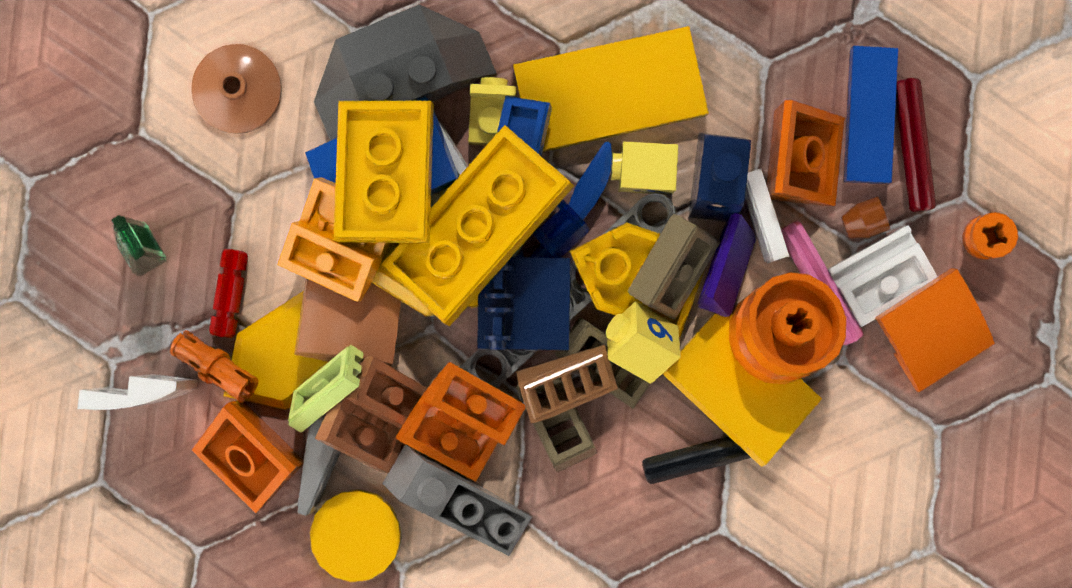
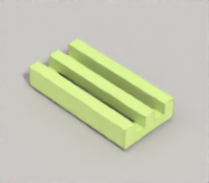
M352 345L347 346L295 389L292 396L288 425L302 433L359 387L360 379L356 376L361 373L362 366L358 363L363 360L364 353Z

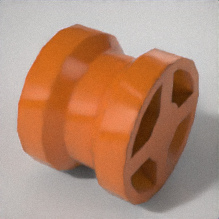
M998 212L977 216L970 220L964 228L962 235L963 245L969 254L981 260L1004 257L1011 253L1017 244V227L1007 215ZM995 227L997 228L996 233L1000 240L995 237V233L993 232Z

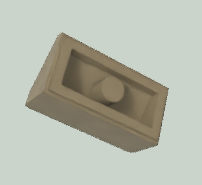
M673 214L629 287L628 293L649 307L675 320L721 241L695 224Z

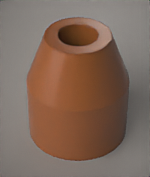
M878 196L855 204L841 217L849 238H870L891 230Z

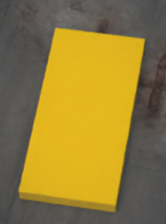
M689 26L513 65L520 98L548 102L552 106L543 152L701 118L709 114Z
M504 125L431 207L430 243H400L382 265L436 317L450 327L571 191L574 185Z

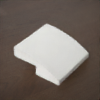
M155 374L129 376L128 390L109 387L80 390L77 409L111 410L167 401L196 389L198 379Z

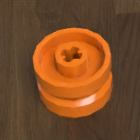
M789 272L772 277L737 304L729 321V342L735 359L748 374L765 383L785 385L803 379L811 373L825 368L839 355L846 339V316L840 299L827 284L809 274Z

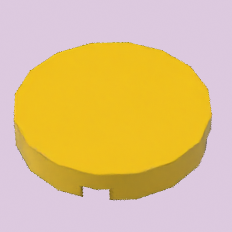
M362 489L341 492L328 499L315 514L310 529L311 550L319 565L333 577L349 582L370 580L384 572L397 556L402 539L400 523L392 505L378 494Z

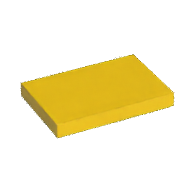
M339 101L334 241L430 243L434 113L432 101Z
M714 313L680 350L681 358L669 367L663 375L762 467L767 465L822 398L802 379L782 385L765 383L748 374L735 359L729 342V321L732 314L729 317H724Z

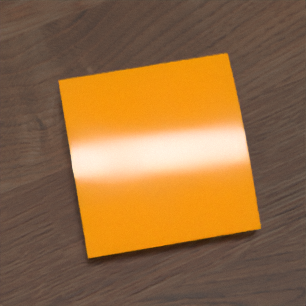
M323 177L314 178L300 220L291 223L277 265L359 302L363 299L374 279L390 243L334 241L336 183Z

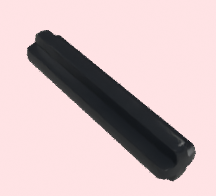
M728 436L645 458L642 461V467L647 482L655 484L751 457Z

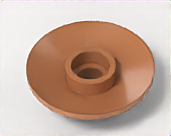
M243 44L225 45L206 55L197 66L191 85L193 103L199 115L212 127L232 134L248 133L267 123L278 108L282 92L281 79L273 62L260 50ZM234 78L239 79L241 83L239 91L234 94L227 93V82Z

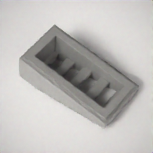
M322 416L308 427L298 498V513L305 516L316 511L341 453L315 439L324 420Z

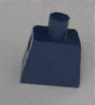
M699 132L689 218L727 222L731 215L740 213L745 200L751 140ZM713 204H715V205H723V206H725V207H718V206H712V205H713Z

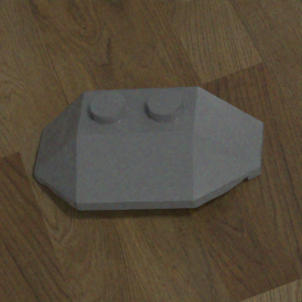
M419 4L336 39L314 103L331 141L337 138L339 101H416L426 96L433 102L467 88L470 84L479 83L481 78L493 77L497 73L480 32Z

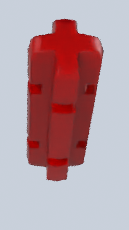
M224 249L222 251L220 267H223V273H218L213 303L216 315L211 316L209 332L213 336L232 338L236 334L238 320H235L234 316L235 313H239L245 279L241 277V273L246 271L248 255L244 251Z

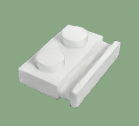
M909 225L898 229L828 269L860 327L872 322L876 316L938 277L920 244L916 243L912 236V230Z

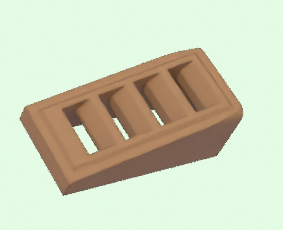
M605 345L516 371L519 389L531 424L554 417L618 389ZM596 362L601 381L592 383L587 366ZM579 370L583 386L574 388L570 373ZM561 377L565 391L557 394L553 380ZM544 385L547 397L539 399L535 388Z

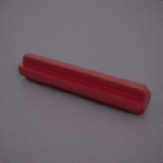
M906 78L897 82L896 105L909 209L912 212H923L934 209L936 207L922 86L920 79Z

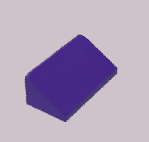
M738 213L731 215L723 226L719 238L721 242L714 253L697 303L699 308L724 317H729L732 313L756 241L755 233L743 216Z

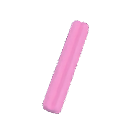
M795 221L782 228L781 232L787 250L801 274H809L824 282L840 299L846 316V339L843 345L846 346L859 340L863 336V331L802 223Z

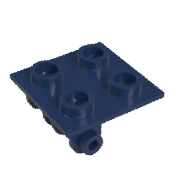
M511 257L478 294L477 349L569 350L571 258Z

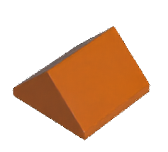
M785 100L774 111L766 184L771 200L821 206L836 205L845 117L794 100Z
M238 401L229 402L221 409L192 449L255 513L303 466L304 461L245 402L240 403Z

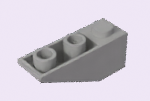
M406 444L382 483L400 502L510 556L532 518L526 512L455 470Z

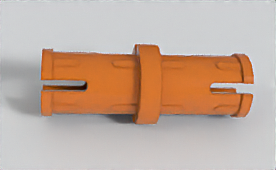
M188 330L183 331V335L181 333L178 334L173 340L170 354L198 372V377L206 384L213 383L219 386L240 403L245 402V398L249 399L258 386V378L234 364L230 360L229 354L224 350L208 346Z

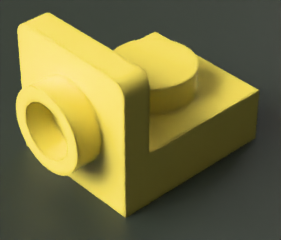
M484 77L481 78L480 84H470L469 145H487L497 134L505 96H517L516 86H507V79Z

